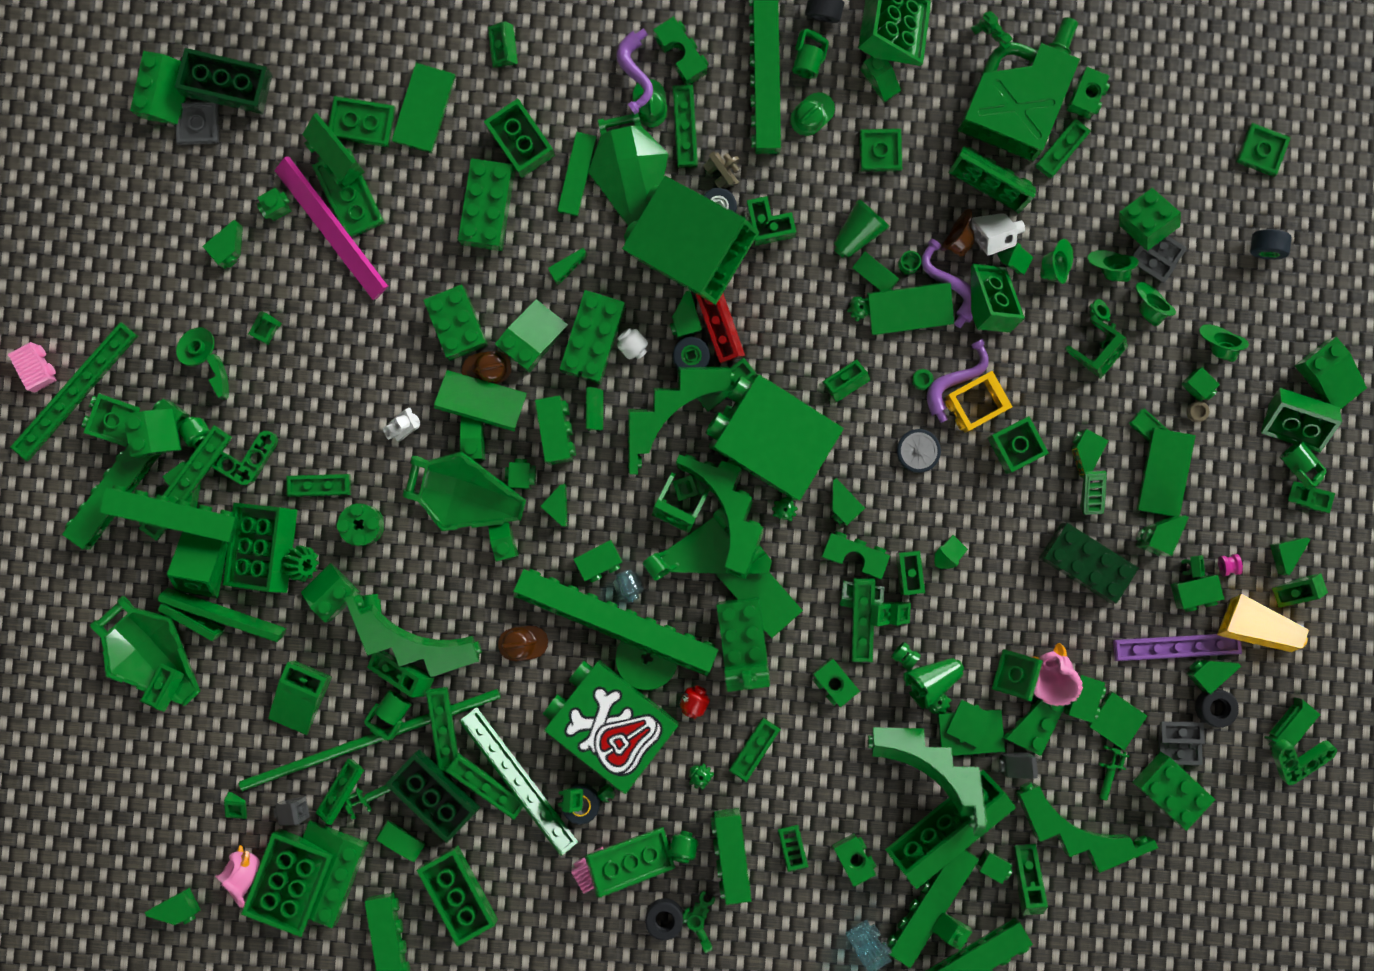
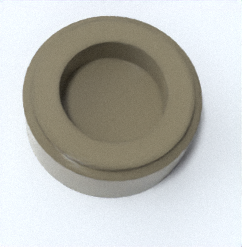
M1196 401L1187 407L1186 413L1191 421L1201 422L1208 418L1210 410L1205 402Z

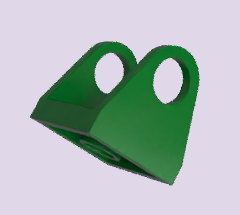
M1091 316L1089 321L1109 337L1111 342L1095 361L1093 359L1090 360L1069 345L1064 349L1101 379L1128 348L1125 336L1098 318Z
M672 472L654 506L652 516L689 533L710 490L705 489L694 513L690 512L688 514L667 504V500L664 499L676 475Z

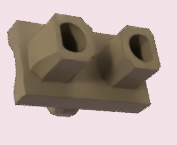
M713 151L709 154L710 159L703 167L710 175L717 170L721 172L722 176L715 180L718 188L726 189L730 186L738 185L740 182L733 174V172L737 173L740 170L736 165L740 161L738 156L731 158L728 153L723 156L726 160L725 163L719 153Z

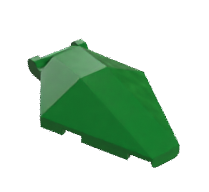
M633 112L629 115L604 120V118L597 119L601 136L588 171L591 178L628 226L640 219L647 207L646 197L648 192L654 185H660L663 180L669 156L668 152L641 126L639 113L634 114ZM634 122L635 125L614 129L606 132V128L614 126H619Z
M459 452L432 460L411 456V470L407 487L403 490L402 496L418 501L441 531L521 521L526 500L465 453ZM421 467L425 468L420 493L415 491L419 468Z
M121 596L117 600L118 603L98 621L94 620L90 624V627L101 637L106 677L121 683L126 682L136 686V689L145 692L157 668L162 663L184 673V677L171 701L185 706L201 690L172 618L135 608L125 596ZM124 609L128 613L109 631L104 629V626L120 611Z

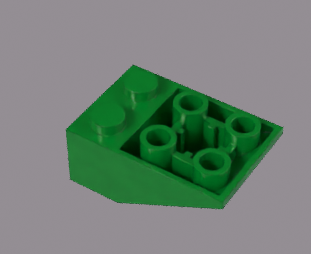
M295 660L287 662L279 680L268 719L308 735L332 676Z

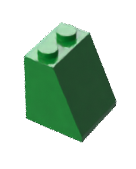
M182 532L167 572V576L174 588L179 592L218 599L228 543L222 540Z

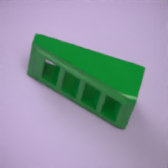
M584 248L548 267L557 285L587 257Z
M1106 471L1085 472L1080 501L1083 514L1104 513ZM1100 480V482L1090 483V481Z
M795 825L778 829L787 871L793 872L809 868L799 826ZM796 832V837L784 839V835ZM798 841L799 845L786 847V843ZM800 849V854L788 856V852ZM802 858L803 862L790 864L791 860Z

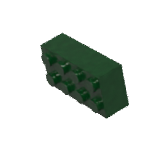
M185 48L175 88L185 97L263 114L273 75L266 66Z
M1061 523L1039 557L1102 599L1114 604L1118 603L1139 569L1069 523Z
M420 749L385 784L446 843L480 809V806Z

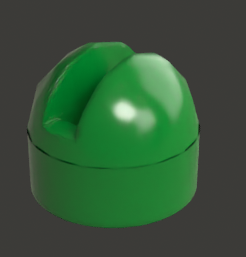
M607 784L597 792V796L602 802L609 803L608 798L613 800L615 792L610 784Z

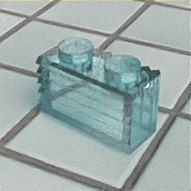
M864 920L845 933L867 971H877L892 961L889 957V954L892 952L885 941L880 942L878 937L881 934L875 924L870 925L867 920Z

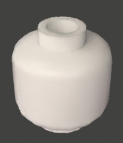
M628 328L617 338V347L627 359L635 357L640 359L646 354L645 348L648 345V341L639 330Z

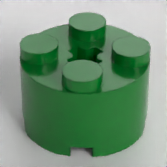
M356 503L342 511L337 522V529L342 539L347 543L355 546H368L376 543L384 533V519L381 512L375 507ZM359 521L363 522L364 529L359 528Z

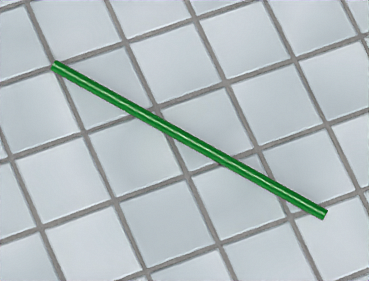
M498 688L451 705L452 716L501 699ZM429 713L403 722L396 736L431 724ZM395 726L383 730L389 735ZM372 733L239 781V787L241 791H245L384 741L385 739L379 738Z

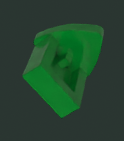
M1019 243L1014 247L997 252L1000 261L1019 275H1025L1033 259V256L1024 250Z
M259 311L248 334L269 345L277 328L282 323L269 314Z
M952 535L936 551L934 557L935 567L941 569L957 567L958 561L968 549Z

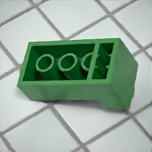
M759 597L718 602L717 612L725 663L724 671L727 692L770 687V672Z

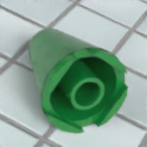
M859 199L833 243L836 246L834 251L842 258L845 255L849 258L885 232L890 226Z
M954 658L928 664L905 672L903 675L904 683L906 686L910 685L912 691L909 694L916 704L922 709L925 707L928 709L963 676L964 666L959 660Z

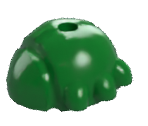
M854 297L851 299L850 307L847 310L851 313V318L855 317V321H859L869 315L868 298Z
M1096 299L1090 304V317L1094 316L1102 322L1110 321V309L1103 300Z
M783 497L780 501H774L775 506L772 507L774 511L773 517L792 521V517L796 516L795 511L798 510L793 500L789 497Z
M944 694L928 710L933 714H939V712L946 713V709L950 708L949 703L952 700Z
M704 763L700 766L694 765L689 770V777L691 778L689 784H694L695 789L700 787L701 790H704L705 786L709 784L714 776V773L710 772L711 768H706Z

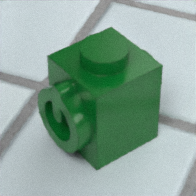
M276 187L257 197L259 200L257 207L266 220L271 218L275 221L292 212L288 205L290 203L289 198L284 191L281 193Z
M515 459V462H509V467L505 468V479H508V487L512 489H531V486H535L536 465L527 463V459Z

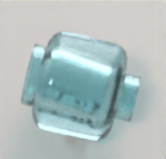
M626 570L617 574L613 582L619 599H627L628 602L639 599V594L644 590L638 573L632 572V570Z

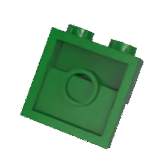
M98 393L97 397L92 396L89 408H92L90 417L85 415L81 425L82 428H85L83 433L126 447L128 440L123 415L139 412L140 407Z

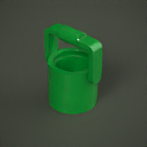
M801 30L795 48L797 54L792 72L807 79L817 78L821 63L826 58L829 41L814 30ZM807 35L808 38L821 43V49L813 45L803 44L805 36Z
M1303 441L1295 443L1280 456V459L1307 489L1319 486L1324 479V475L1327 472L1325 467ZM1314 467L1318 473L1310 480L1305 473Z
M388 690L380 704L374 705L364 724L377 737L391 741L403 725L401 720L412 704L402 695ZM375 714L385 722L395 726L389 735L376 724L371 723Z

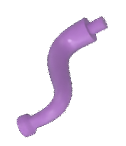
M644 28L636 34L634 31H631L620 42L616 52L619 66L627 75L641 85L644 90L643 95L637 101L628 103L634 114H637L639 108L644 106L653 95V86L650 79L631 59L632 52L642 45L640 41L648 36Z
M930 239L928 247L922 255V267L936 281L940 283L950 282L951 289L962 296L963 303L956 312L958 318L954 322L955 326L961 328L965 321L969 323L973 319L971 314V285L958 277L935 268L931 264L930 258L934 251L939 250L941 245L935 239Z
M983 339L972 344L973 349L977 350L980 357L978 365L941 376L929 386L927 390L928 407L931 415L936 414L940 423L948 420L944 412L947 407L942 399V393L954 385L980 376L987 369L989 358L984 348Z

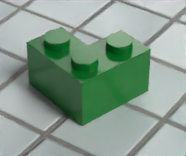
M767 196L747 200L746 209L749 222L759 231L754 240V246L795 238L797 232L792 212L772 216Z

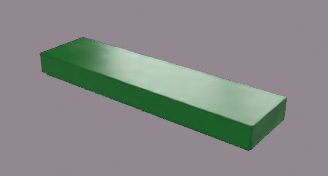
M693 84L673 86L677 168L698 167Z
M576 132L558 213L579 216L597 136Z
M853 579L852 662H873L874 626L870 625L872 604H875V579Z
M448 687L426 690L437 765L443 772L446 771L458 754Z
M458 753L445 772L513 820L523 809L522 804L509 788Z

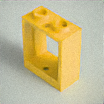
M993 371L945 396V404L948 410L954 412L958 428L964 430L965 433L1013 407ZM984 382L998 409L971 424L956 396Z

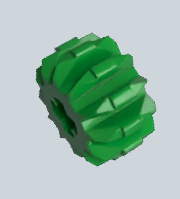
M299 545L295 549H289V555H284L286 562L282 563V565L286 567L284 573L289 575L290 579L303 582L307 578H313V572H318L316 565L320 563L316 560L318 555L313 552L312 548Z

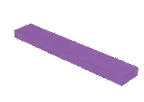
M1217 634L1113 640L1115 661L1242 654L1241 641L1221 637Z

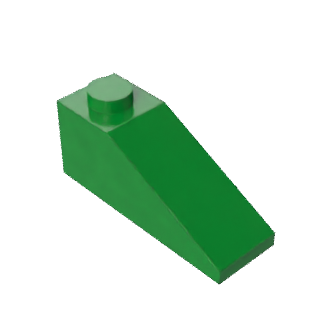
M461 416L460 451L474 461L485 460L484 423Z
M384 651L372 654L367 666L368 669L409 697H425L426 690L431 688L435 678L430 677L429 673L413 664L408 663L399 666L395 656Z
M1036 844L1015 845L1018 893L1022 915L1044 914L1048 904Z

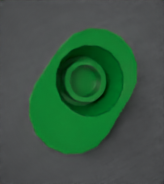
M650 79L653 86V95L644 106L639 108L638 113L640 123L646 127L653 128L664 122L667 116V103L663 86L658 81ZM636 84L633 90V102L643 95L644 90L639 84Z
M820 92L812 93L806 97L791 114V126L794 131L803 136H810L827 124L835 112V104L831 97Z
M1067 239L1059 240L1054 251L1042 258L1040 271L1042 279L1059 281L1061 284L1066 283L1073 264V249Z
M1107 250L1093 251L1088 255L1089 263L1101 268L1105 278L1109 281L1129 282L1132 269L1137 267L1139 263L1138 259L1134 256Z
M1144 282L1136 284V291L1142 298L1139 312L1153 326H1158L1167 316H1174L1176 314L1175 308L1154 287Z
M1209 324L1203 325L1199 329L1200 335L1210 342L1212 354L1218 358L1235 362L1240 351L1249 346L1245 338L1219 326Z

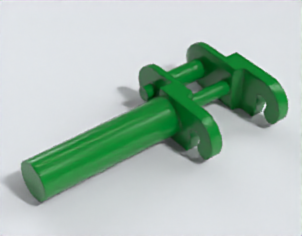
M1103 745V748L1112 750L1114 753L1112 763L1107 765L1099 762L1098 764L1107 768L1099 799L1107 801L1116 768H1119L1118 771L1126 770L1123 766L1126 757H1129V755H1126L1125 751L1120 753L1121 750ZM1117 755H1121L1119 765H1115Z
M384 785L365 794L363 797L362 790L356 788V792L349 795L346 800L347 805L345 806L348 814H351V820L355 819V814L352 810L353 806L363 803L367 807V812H371L372 809L369 802L391 792V790ZM358 796L359 800L351 803L350 799Z

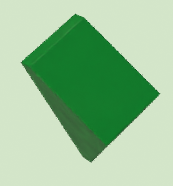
M560 484L540 507L562 527H568L567 490L565 484Z
M1307 537L1296 538L1270 545L1278 574L1290 576L1311 539Z

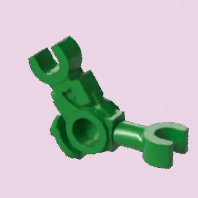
M991 11L985 12L983 19L979 20L978 24L970 27L974 35L982 31L987 35L992 34V38L999 42L1004 50L1012 46L1010 41L1013 38L1002 30L998 23V17Z
M703 890L700 893V903L695 902L693 911L688 914L690 911L689 907L683 911V923H686L688 928L694 933L696 932L704 952L707 953L713 950V946L703 928L704 921L710 910L708 906L714 904L715 896H712L710 901H705L703 897L706 891Z

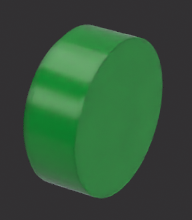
M919 369L912 376V384L918 390L928 389L934 380L932 373L927 369Z

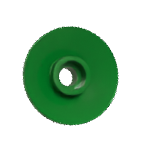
M202 327L187 331L177 344L176 354L179 361L187 366H197L205 362L214 349L215 341L212 333Z

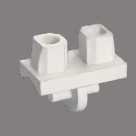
M407 408L383 428V431L388 440L395 437L398 442L417 430L420 426V420L415 414H412L410 408Z

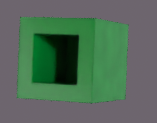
M1203 367L1195 369L1181 383L1197 401L1205 399L1208 401L1217 393L1215 389L1220 385Z
M985 849L976 865V868L981 873L1003 884L1004 880H1008L1012 873V865L1007 860Z

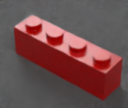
M696 294L719 362L729 363L744 357L745 353L724 294L721 295L716 305Z

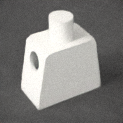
M1006 214L972 218L974 239L987 256L1014 247L1017 244V234L1025 232V225L1022 220L1012 222Z

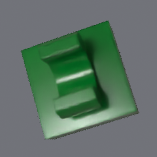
M1203 555L1191 556L1190 559L1181 561L1182 564L1188 563L1191 566L1189 571L1183 572V575L1192 574L1193 578L1206 576Z
M572 788L559 792V795H563V802L558 803V806L563 808V812L571 813L582 810L583 789Z

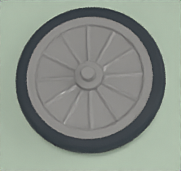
M914 429L908 431L898 442V459L909 471L915 473L927 472L940 459V443L927 430Z

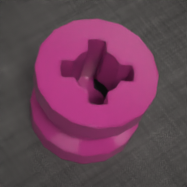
M1232 554L1231 557L1220 556L1218 558L1220 574L1223 577L1229 576L1232 573L1235 575L1242 574L1243 565L1238 554Z

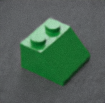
M174 409L147 410L123 415L131 457L145 458L181 450Z
M1186 515L1173 516L1145 526L1143 529H1140L1136 536V546L1157 556H1172L1189 517Z
M330 563L301 594L309 607L324 622H331L347 606L345 601L347 591L356 589L357 594L360 591Z

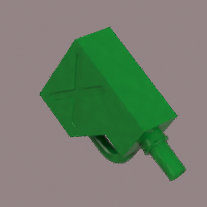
M1064 17L1053 43L1048 45L1041 43L1037 50L1015 42H1010L1012 46L1007 50L1002 49L1001 46L995 48L987 60L957 131L1034 162L1046 145L1080 61V58L1070 55L1071 51L1069 49L1078 22L1073 18ZM1008 55H1015L1030 61L1028 67L997 71L1001 60Z

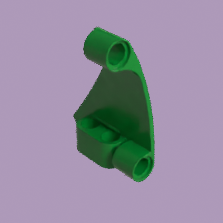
M723 507L713 514V518L663 552L651 555L642 563L654 581L661 579L670 572L729 574L725 570V565L730 547V529ZM760 544L748 574H769L772 560Z

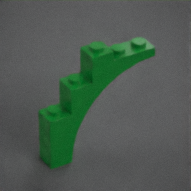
M679 455L676 461L677 468L693 475L704 483L717 497L725 511L730 529V547L725 565L726 572L746 579L764 532L760 523L753 520L746 521L753 503L750 494L742 490L735 491L742 474L741 467L733 461H721L717 468L711 462L705 461L702 463L696 461L697 459L691 455Z

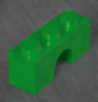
M673 16L653 29V37L664 53L671 49H679L685 54L683 59L676 63V72L685 85H691L707 75V66L709 64L704 55L700 56L697 52L695 41L692 38H688L685 34L686 29L681 21L677 22Z
M835 531V534L829 533L821 554L822 558L842 564L848 553L856 552L862 558V566L859 572L882 579L890 555L885 554V549L874 546V549L866 546L867 542L856 538L853 542L846 539V534Z

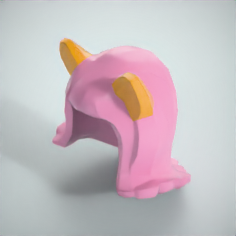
M1057 643L1053 651L1045 653L1040 657H1033L1043 660L1034 694L1047 704L1065 706L1071 704V701L1075 702L1083 689V683L1078 673L1074 671L1072 662L1067 657L1065 647L1061 643Z
M239 845L237 851L229 855L230 860L224 871L215 877L228 890L237 905L244 908L245 902L243 897L254 882L260 866V860L254 854L244 851L243 846Z

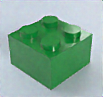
M1154 188L1149 189L1119 212V226L1147 251L1177 230L1181 223V212Z
M1030 416L987 437L1006 474L1012 473L1049 454Z

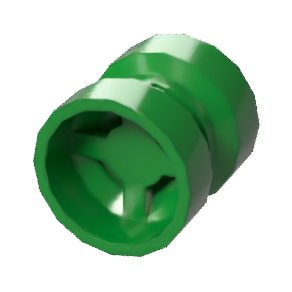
M915 251L905 252L898 261V269L905 275L914 274L921 265V257Z
M902 642L891 658L896 662L899 661L902 667L908 671L916 664L921 655L917 651H912L906 642Z

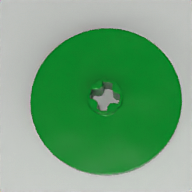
M621 641L616 651V666L620 676L632 687L640 690L657 689L669 682L675 674L678 664L654 654L650 656L653 661L644 664V659L641 656L649 652Z

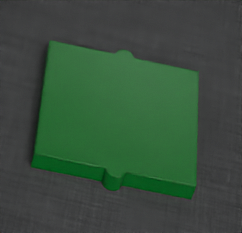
M961 699L946 733L958 738L961 743L966 742L978 748L993 714L981 709L977 704L974 706Z

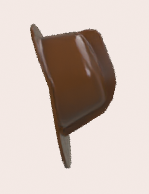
M971 209L965 210L957 219L949 236L943 242L941 251L948 249L963 257L972 247L975 236L974 231L969 225L972 217Z
M488 351L471 355L464 361L462 366L463 375L494 384L505 381L511 373V362L500 351Z
M537 626L508 629L501 634L498 641L500 653L510 661L538 658L545 653L548 647L547 634Z

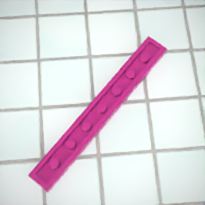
M289 156L284 157L274 171L372 300L378 299L388 285Z

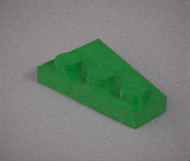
M1039 698L1030 707L1031 710L1024 718H1020L1015 723L1016 726L1011 732H1007L1003 738L1042 756L1065 706L1050 705Z

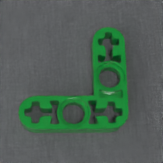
M262 431L256 437L242 462L223 451L221 453L223 456H219L220 459L216 460L212 468L241 485H251L255 482L276 448L278 438L273 432ZM270 436L271 444L264 446L265 441L263 438ZM264 446L263 449L267 450V452L265 453L263 450L257 449V447ZM256 452H259L262 456L261 462L258 464H254L251 460L252 455ZM225 460H231L233 463V468L230 471L223 469V462ZM236 471L248 472L249 480H243V476L236 473Z
M1285 739L1275 743L1272 748V755L1279 776L1288 785L1296 784L1332 760L1337 753V748L1327 740L1319 743L1300 757H1297L1295 748Z

